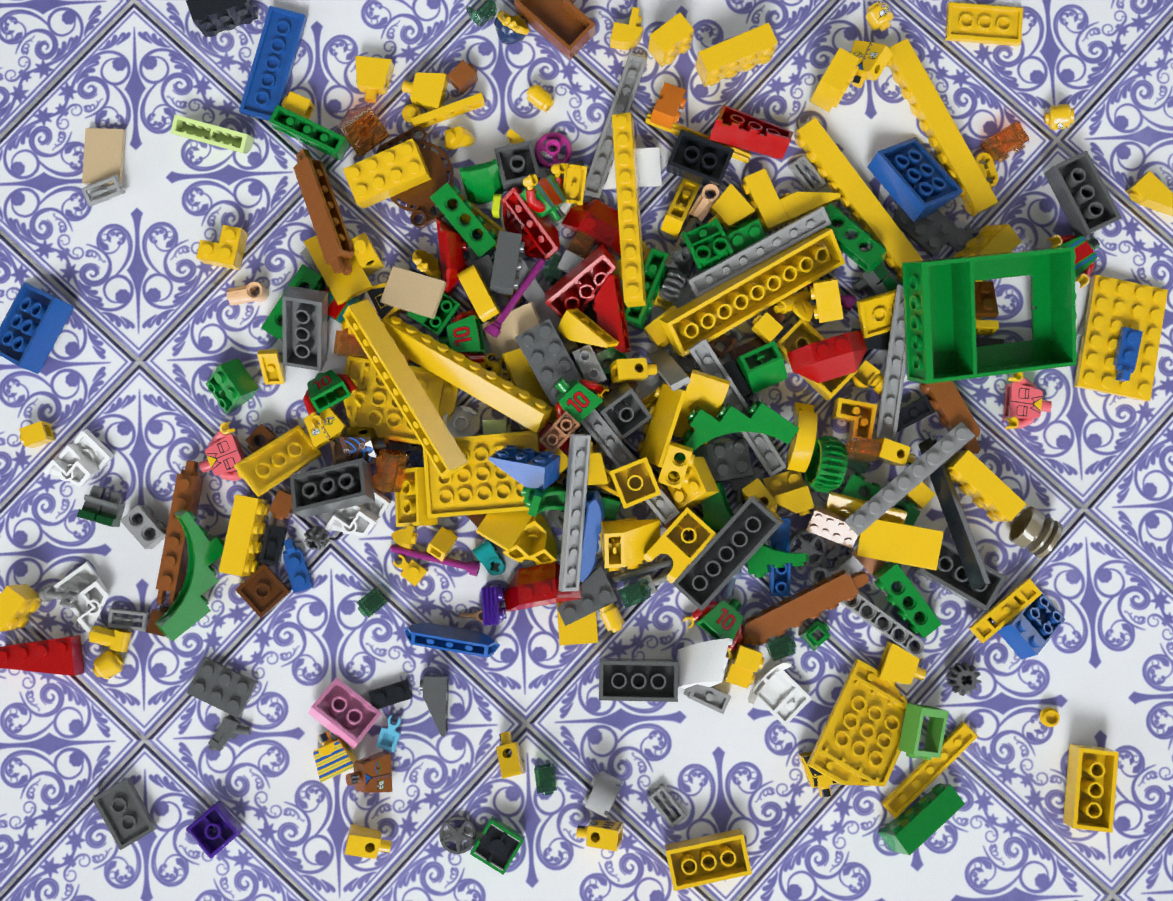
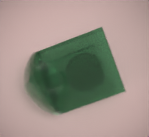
M488 0L478 12L469 6L466 7L470 18L479 27L493 20L497 13L496 3L493 0Z

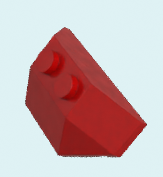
M513 187L501 199L504 226L508 232L522 234L521 241L525 242L523 253L526 256L548 260L560 249L558 230L547 216L541 218L533 209L528 207L525 200L520 196L522 191Z
M598 199L571 207L561 225L598 246L603 245L609 252L621 258L618 211Z
M436 218L442 281L447 283L444 294L450 296L461 283L457 274L469 267L468 258L465 259L464 252L467 251V244L456 230L441 218Z
M609 275L594 297L593 310L597 314L598 319L596 324L619 342L617 346H613L621 353L631 352L619 275Z
M854 331L808 344L788 352L787 356L792 372L819 384L857 372L867 347L862 331Z
M556 562L518 569L505 590L506 612L582 599L580 584L579 591H559L560 565Z

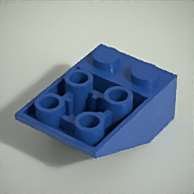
M506 445L489 457V461L524 487L545 490L559 479L560 456L553 455V452L550 451L536 452L532 448L519 449L515 445Z
M1042 592L1038 598L997 632L1022 660L1038 655L1065 621V618Z

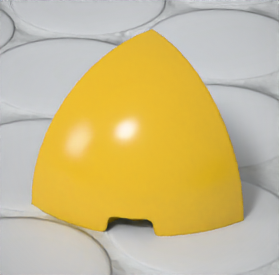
M540 513L536 517L533 516L510 552L503 549V553L506 556L521 563L524 560L535 561V565H542L557 561L555 538L548 523Z

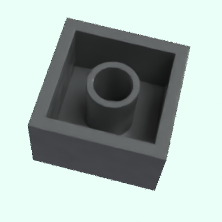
M532 140L494 149L504 192L510 191L513 187L518 189L524 188L523 179L528 175L535 174L538 180H540Z
M626 382L602 399L603 402L596 407L621 441L652 418L634 390Z

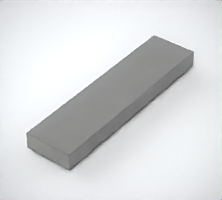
M663 347L646 355L650 363H656L657 372L673 391L691 382L689 376Z

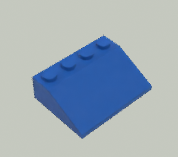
M917 137L878 151L867 167L913 222L929 216L963 192Z
M24 282L0 326V356L21 368L39 374L45 365L49 353L53 350L57 338L62 333L66 321L71 316L74 306Z

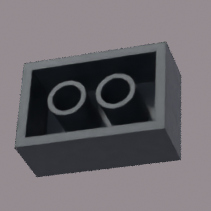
M186 0L193 22L205 37L216 36L219 32L233 30L236 26L250 24L253 20L258 19L251 0Z
M681 129L668 160L666 171L703 186L708 184L716 185L719 189L734 149Z

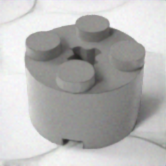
M601 771V773L597 772L591 782V785L594 787L592 791L589 790L582 802L586 805L585 808L607 818L608 812L612 808L621 788L617 785L621 786L623 781L604 771Z

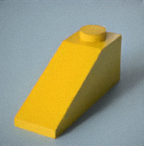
M1151 171L1142 175L1125 191L1129 198L1138 205L1173 216V193Z
M683 178L660 230L676 237L679 236L701 186L700 184Z
M785 193L780 197V201L789 219L786 225L821 206L826 207L830 203L837 202L841 197L840 193Z
M578 308L566 310L557 327L562 336L570 341L605 348L617 346L619 343Z

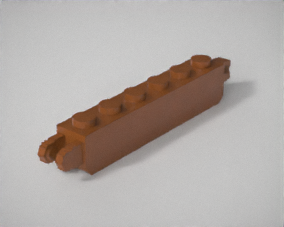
M302 148L296 154L297 164L293 169L326 264L331 265L334 273L339 274L342 272L344 275H351L352 264L350 259L354 255V249L322 161L313 159L309 150Z
M953 381L930 384L920 383V389L924 394H927L931 406L939 415L940 424L946 427L949 433L962 422L975 435L962 449L978 454L981 450L976 437L980 435L981 430Z
M187 460L185 470L182 469L181 474L177 473L156 589H158L157 603L159 605L164 603L167 591H170L169 605L171 606L174 603L186 577L189 556L187 539L182 525L174 513L180 509L190 510L197 518L203 477H200V472H197L198 462Z
M841 570L746 618L743 638L739 644L743 646L751 643L753 646L757 644L763 645L769 641L770 637L774 635L776 637L786 633V629L792 626L797 628L804 623V620L808 618L815 619L822 614V611L826 609L833 610L844 600H853L857 597L856 594L859 593L858 589L865 584L867 585L869 581L868 573L861 570L850 575L848 571Z

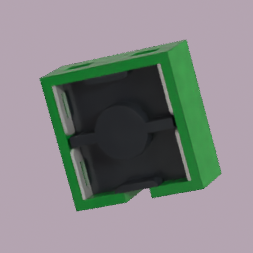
M491 816L482 832L484 836H479L471 849L470 855L504 875L524 842L525 836Z

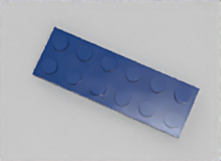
M269 6L239 108L241 114L269 121L276 106L282 107L307 21L306 15Z

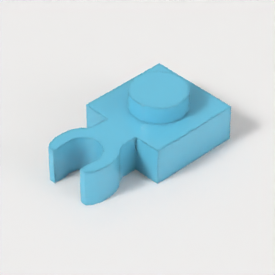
M390 715L387 721L388 728L384 726L381 728L376 747L395 752L401 732L396 731V728L400 725L402 719L400 717L398 722L394 724L391 721L393 715Z

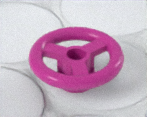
M550 132L544 134L535 145L537 161L548 169H551L554 164H567L571 158V144L560 133ZM550 138H557V139H559V141H557V140H555V139H551V140L547 141L546 145H542V143H543L544 141H546L547 139H550ZM565 144L566 155L559 162L558 154L561 147ZM556 148V151L552 152L550 149ZM540 151L547 152V154L552 156L553 163L546 162L542 158Z

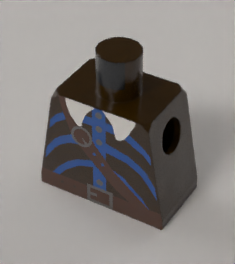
M343 427L339 435L347 462L363 458L368 463L378 460L381 449L389 447L388 438H378L373 427Z

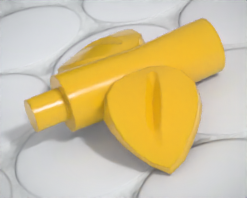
M803 290L796 295H789L776 303L774 312L785 314L793 311L802 320L810 322L813 317V306L809 303L812 299L810 292Z

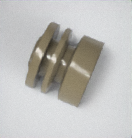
M1030 506L1015 520L1009 533V540L1021 548L1026 547L1027 551L1033 553L1036 557L1043 558L1057 544L1063 530V525L1058 521H1054L1051 517L1045 518L1043 512Z

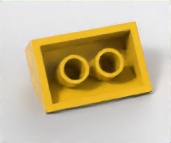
M424 467L394 470L396 527L438 525V518H428Z

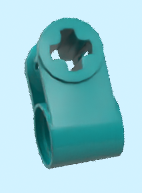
M486 539L472 550L489 574L494 576L505 572L506 564L490 540ZM493 563H500L499 571H493Z

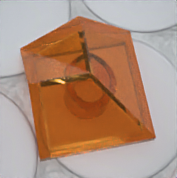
M370 105L348 109L338 126L359 157L390 136Z

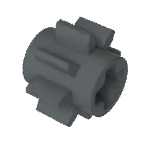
M313 526L312 529H307L304 534L306 537L304 542L312 550H320L321 547L325 548L329 542L327 531L320 526Z

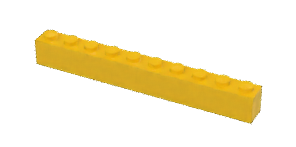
M908 38L889 47L893 55L886 66L890 68L895 83L899 84L903 98L909 102L912 114L919 120V126L926 133L929 145L935 149L938 161L963 190L959 197L965 203V210L973 218L992 208L998 203V200Z
M631 112L612 115L623 296L627 308L647 306L635 129Z
M816 118L812 119L797 130L794 136L795 143L799 148H803L808 160L815 164L818 173L827 180L830 190L834 193H840V202L845 208L849 209L852 219L861 225L862 230L869 232L873 240L885 246L887 250L885 262L890 268L895 270L898 280L903 283L902 263L923 261V259Z
M368 299L349 305L342 316L441 478L443 479L460 471L468 463L465 454L460 450L454 436L447 429L444 420L439 416L435 405L428 398L425 389L420 385L414 371L407 364L404 355L399 351L395 340L388 333L375 308Z
M390 316L382 320L388 333L395 340L399 351L406 358L535 433H538L546 426L553 407L547 405L545 401L533 397L528 391L521 390L514 386L512 382L500 378L495 372L488 371L481 367L479 363L473 362L463 354L450 349L446 344L434 340L432 336L420 332L415 326L408 325L399 317Z

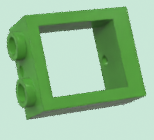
M907 703L898 750L906 752L907 757L918 759V756L926 760H931L932 757L940 758L949 711L932 706ZM924 716H929L924 749H920L918 746Z

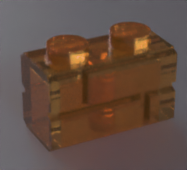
M1016 121L986 139L980 147L983 152L991 155L994 163L996 161L1001 163L1010 157L1009 154L1014 151L1016 154L1026 147L1024 144L1029 141V137L1023 131L1019 121Z
M857 437L845 442L848 459L870 462L878 458L879 440Z
M380 449L379 456L376 458V474L372 479L374 488L381 492H401L408 455L399 450Z

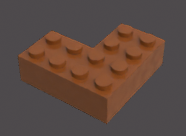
M576 0L514 1L515 12L569 60L595 34V23L573 4Z

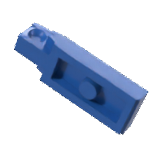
M1127 327L1120 329L1113 362L1115 369L1118 370L1117 381H1129L1131 373L1134 372L1143 331Z
M294 538L284 540L286 551H283V559L293 593L313 588L304 552L300 547H296Z

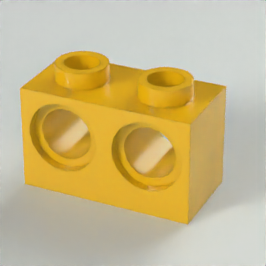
M670 441L658 483L681 489L682 484L686 485L689 473H686L688 465H693L695 455L692 454L693 448ZM681 452L685 454L686 458L683 461H679L675 458V454ZM671 471H676L679 473L680 477L678 479H672L669 476V473Z

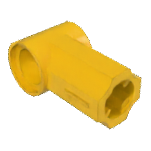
M94 625L89 633V642L108 646L109 649L114 651L127 652L132 632Z

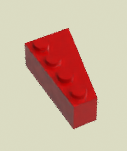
M723 105L709 140L768 155L772 158L783 159L793 132Z
M600 245L545 292V304L561 319L566 310L578 308L583 312L586 305L595 297V293L602 287L608 276L616 268L615 257L603 245Z
M81 635L0 646V668L70 676L84 674Z

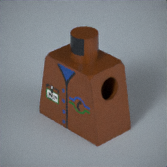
M378 752L354 762V772L346 775L347 785H354L356 791L364 793L393 792L391 754Z

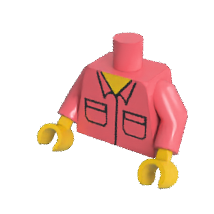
M1023 372L1013 373V378H1008L1009 381L1014 382L1007 384L1005 389L1003 420L1009 423L1005 429H1022L1032 424L1034 419L1040 418L1041 411H1051L1052 402L1042 400V390L1037 389L1035 384L1024 377Z
M229 421L220 425V430L209 443V448L205 450L207 459L199 462V467L203 473L212 470L214 475L220 476L222 479L238 481L243 478L234 468V465L246 457L237 435H229V433L235 432V428L229 429V424L231 423Z

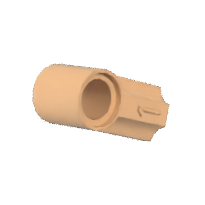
M708 184L703 188L702 193L688 213L690 218H697L703 222L719 196V189L716 185ZM712 192L714 198H707L705 193Z
M258 282L229 288L226 292L227 299L232 306L254 301L263 302L269 296L268 289ZM260 288V293L255 296L256 289Z

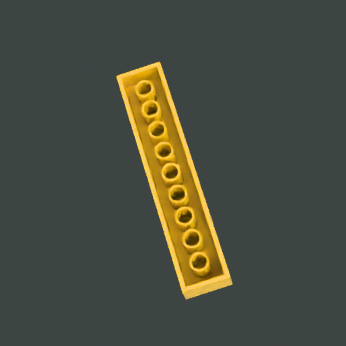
M830 228L821 229L659 319L674 352L682 357L690 353L688 349L705 338L707 342L712 341L845 264L833 230Z

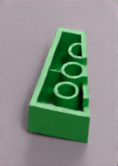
M939 783L932 788V791L879 830L878 833L891 851L910 856L965 803L951 784Z

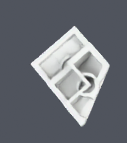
M660 147L637 148L638 188L662 186ZM613 157V163L608 170L609 175L602 187L603 190L616 189L615 158Z
M85 429L72 444L66 446L58 458L50 462L43 472L56 475L61 480L70 481L72 484L82 487L100 472L115 455L88 429Z
M374 489V502L338 510L332 516L325 530L340 531L344 534L366 537L392 501Z
M86 561L57 582L54 587L58 592L64 593L67 586L81 589L80 594H73L78 599L77 601H70L75 604L74 608L70 609L78 617L76 620L89 633L104 607L109 593L97 572Z
M730 638L717 639L679 649V688L686 689L696 684L711 687L721 683L728 662V658H726L728 645H732L733 640Z

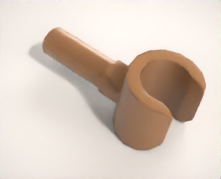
M479 610L477 613H460V618H477L478 621L483 622V619L478 617L479 613L483 612V610Z

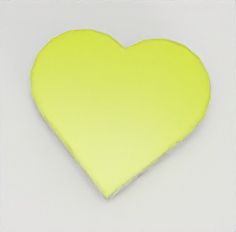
M495 193L493 196V218H501L502 194Z

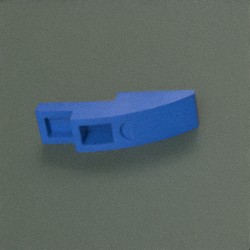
M781 517L784 523L768 539V545L778 550L790 552L791 518ZM785 563V567L773 568V565H771L772 572L769 573L770 596H790L791 563Z

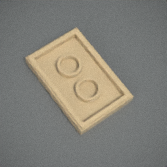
M106 128L85 129L82 183L84 185H91L114 175H118V181L122 184L125 130ZM109 182L107 184H104L103 186L114 185V182Z
M393 266L380 302L434 319L447 283Z
M533 302L512 310L502 323L501 333L497 338H494L485 331L496 360L502 358V354L519 349L520 346L515 337L541 323ZM494 318V319H492V320H490V321H488V322H486V323H483V324H482L483 329H485V327L487 326L488 323H491L492 321H495L496 318Z

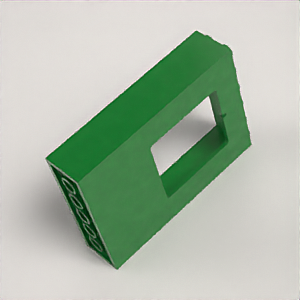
M1051 247L903 262L907 380L930 384L1075 366L1077 359L1075 247ZM1030 275L1031 306H1035V309H1031L1032 339L1029 341L976 347L974 281Z

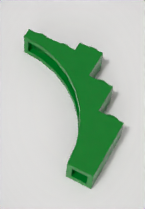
M759 400L750 405L747 415L727 403L726 406L723 405L718 411L717 419L697 406L687 416V423L692 428L687 429L683 434L681 445L693 448L694 451L715 437L736 432L762 433L789 444L800 428ZM681 452L675 454V458L679 461H683L686 458L685 454Z
M554 482L553 486H549L545 490L523 487L521 495L525 496L523 503H527L526 507L529 508L528 515L536 517L538 513L547 510H565V485ZM587 488V492L596 491V490ZM599 492L604 503V518L616 520L621 504L620 498Z
M716 483L719 492L702 502L704 522L717 534L734 516L726 498L723 483ZM763 544L747 562L748 575L754 574L755 578L766 577V573L772 572L771 565H773V568L785 567V563H792L793 567L804 566V562L810 561L809 553H793Z
M183 509L178 510L174 514L182 525L187 539L189 555L187 573L176 600L168 611L155 622L165 637L172 642L211 611L207 606L209 604L208 600L202 594L219 582L215 576L217 572L211 564L222 556L225 544L219 536L208 535L202 526L196 524L197 518L190 510L186 511Z

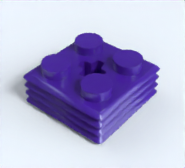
M500 584L483 586L481 588L483 624L485 626L499 625L507 618L506 607L502 606V601L505 599V588H501Z
M218 801L190 824L186 831L205 854L212 859L243 832V828L225 806ZM216 826L218 830L214 833L212 829Z

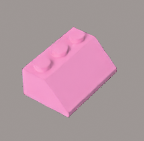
M337 677L311 706L308 712L309 715L353 750L382 714Z

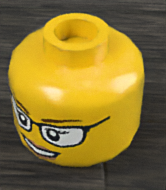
M878 1L867 9L865 18L872 30L880 29L882 32L891 26L890 22L893 20L894 14L887 3Z
M1069 104L1052 105L1048 113L1044 115L1045 124H1049L1051 130L1069 128L1070 124L1074 123V108H1070Z

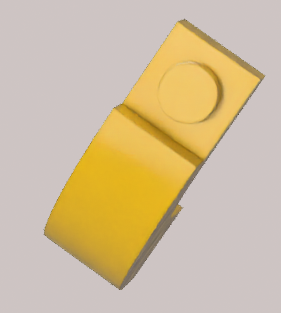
M795 402L793 406L794 425L800 429L791 441L786 454V463L788 470L806 472L816 441L817 413H814V405Z

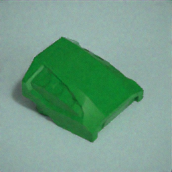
M496 159L486 163L459 168L468 201L480 205L492 202L495 193H504Z
M717 217L696 229L682 233L683 240L696 263L698 271H704L733 255V250Z

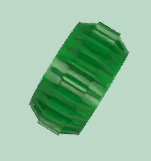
M825 435L815 441L810 464L806 472H804L806 483L815 491L829 493V491L839 488L843 482L847 469L848 452L846 445L839 438Z

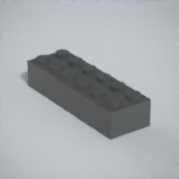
M755 495L751 496L672 584L698 609L704 610L784 521Z

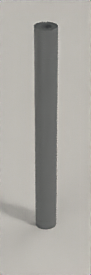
M670 557L611 577L613 583L621 582L673 565V560Z

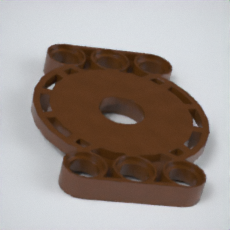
M416 126L379 146L376 154L398 145L402 140L407 141L413 138L417 143L431 180L401 192L394 197L392 196L390 199L398 207L412 212L410 216L411 223L416 228L422 229L436 222V218L445 217L441 211L438 215L431 213L432 207L436 205L430 197L448 183L449 173V184L453 185L454 169L446 153L437 145L427 142V132L422 127ZM421 131L424 134L423 138L419 141L415 140L414 134ZM431 147L437 149L440 153L437 155L431 150ZM444 157L446 158L449 167H446L445 163L443 162ZM397 201H403L407 204V207L399 204ZM458 201L456 205L449 206V208L451 210L456 209L458 207ZM419 214L423 215V223L416 224L415 217Z

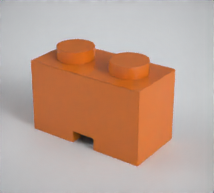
M665 82L660 93V99H657L650 122L671 130L673 124L679 121L681 115L679 110H683L687 99L684 98L686 90Z

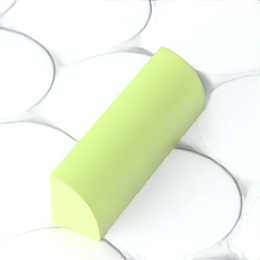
M174 115L171 134L247 154L253 146L254 138L248 134Z

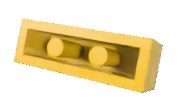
M764 168L744 177L741 185L744 195H748L749 204L755 209L764 232L767 233L785 225L789 220L766 169Z

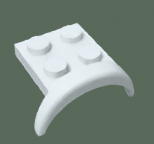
M789 661L778 663L769 669L753 686L748 696V704L751 707L757 698L784 726L812 699L784 671L792 666Z

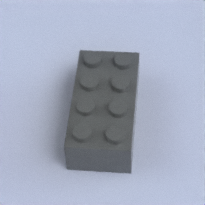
M1087 150L1051 167L1044 173L1077 238L1080 236L1086 237L1122 218Z
M289 286L282 296L283 365L321 371L327 361L328 292Z
M550 319L515 337L552 407L555 406L557 403L555 397L560 393L554 386L555 382L561 377L568 383L573 379L580 381L582 378Z
M363 458L290 476L293 513L302 518L375 501L372 467Z
M942 540L937 570L914 567L913 569L916 573L971 605L986 611L989 610L1006 579L1005 575L983 563L990 584L972 590L956 547Z
M599 658V700L678 702V661L672 659Z

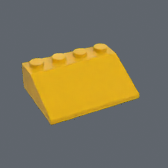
M665 383L657 387L654 397L658 399L656 405L652 404L649 411L652 418L650 423L646 422L643 434H646L644 442L640 441L637 452H640V458L647 457L648 462L661 468L686 395L684 389L679 388L673 391Z

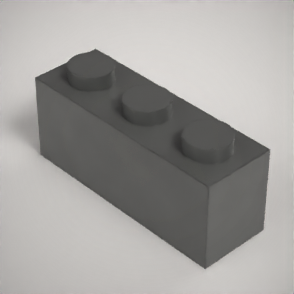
M499 231L490 292L513 295V290L518 289L519 278H516V271L521 270L522 260L519 259V253H523L525 242L521 241L522 234Z

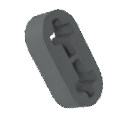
M837 544L825 554L820 562V566L829 572L837 570L852 557L853 547H847L848 550L846 552L848 554H842L838 557V554L842 551L840 547L846 546ZM835 557L836 560L832 562L833 567H826V559L831 560Z

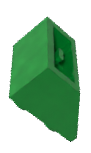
M752 217L724 231L733 254L766 237L759 219Z
M443 293L434 319L408 312L407 315L425 329L439 336L460 304Z
M775 340L737 358V362L752 394L788 378L783 357Z
M238 358L220 364L206 383L208 390L214 395L219 406L226 414H230L249 401L259 390V387Z

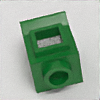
M814 620L798 634L813 651L831 635L828 632L830 630L828 625L824 621L819 622L818 620Z

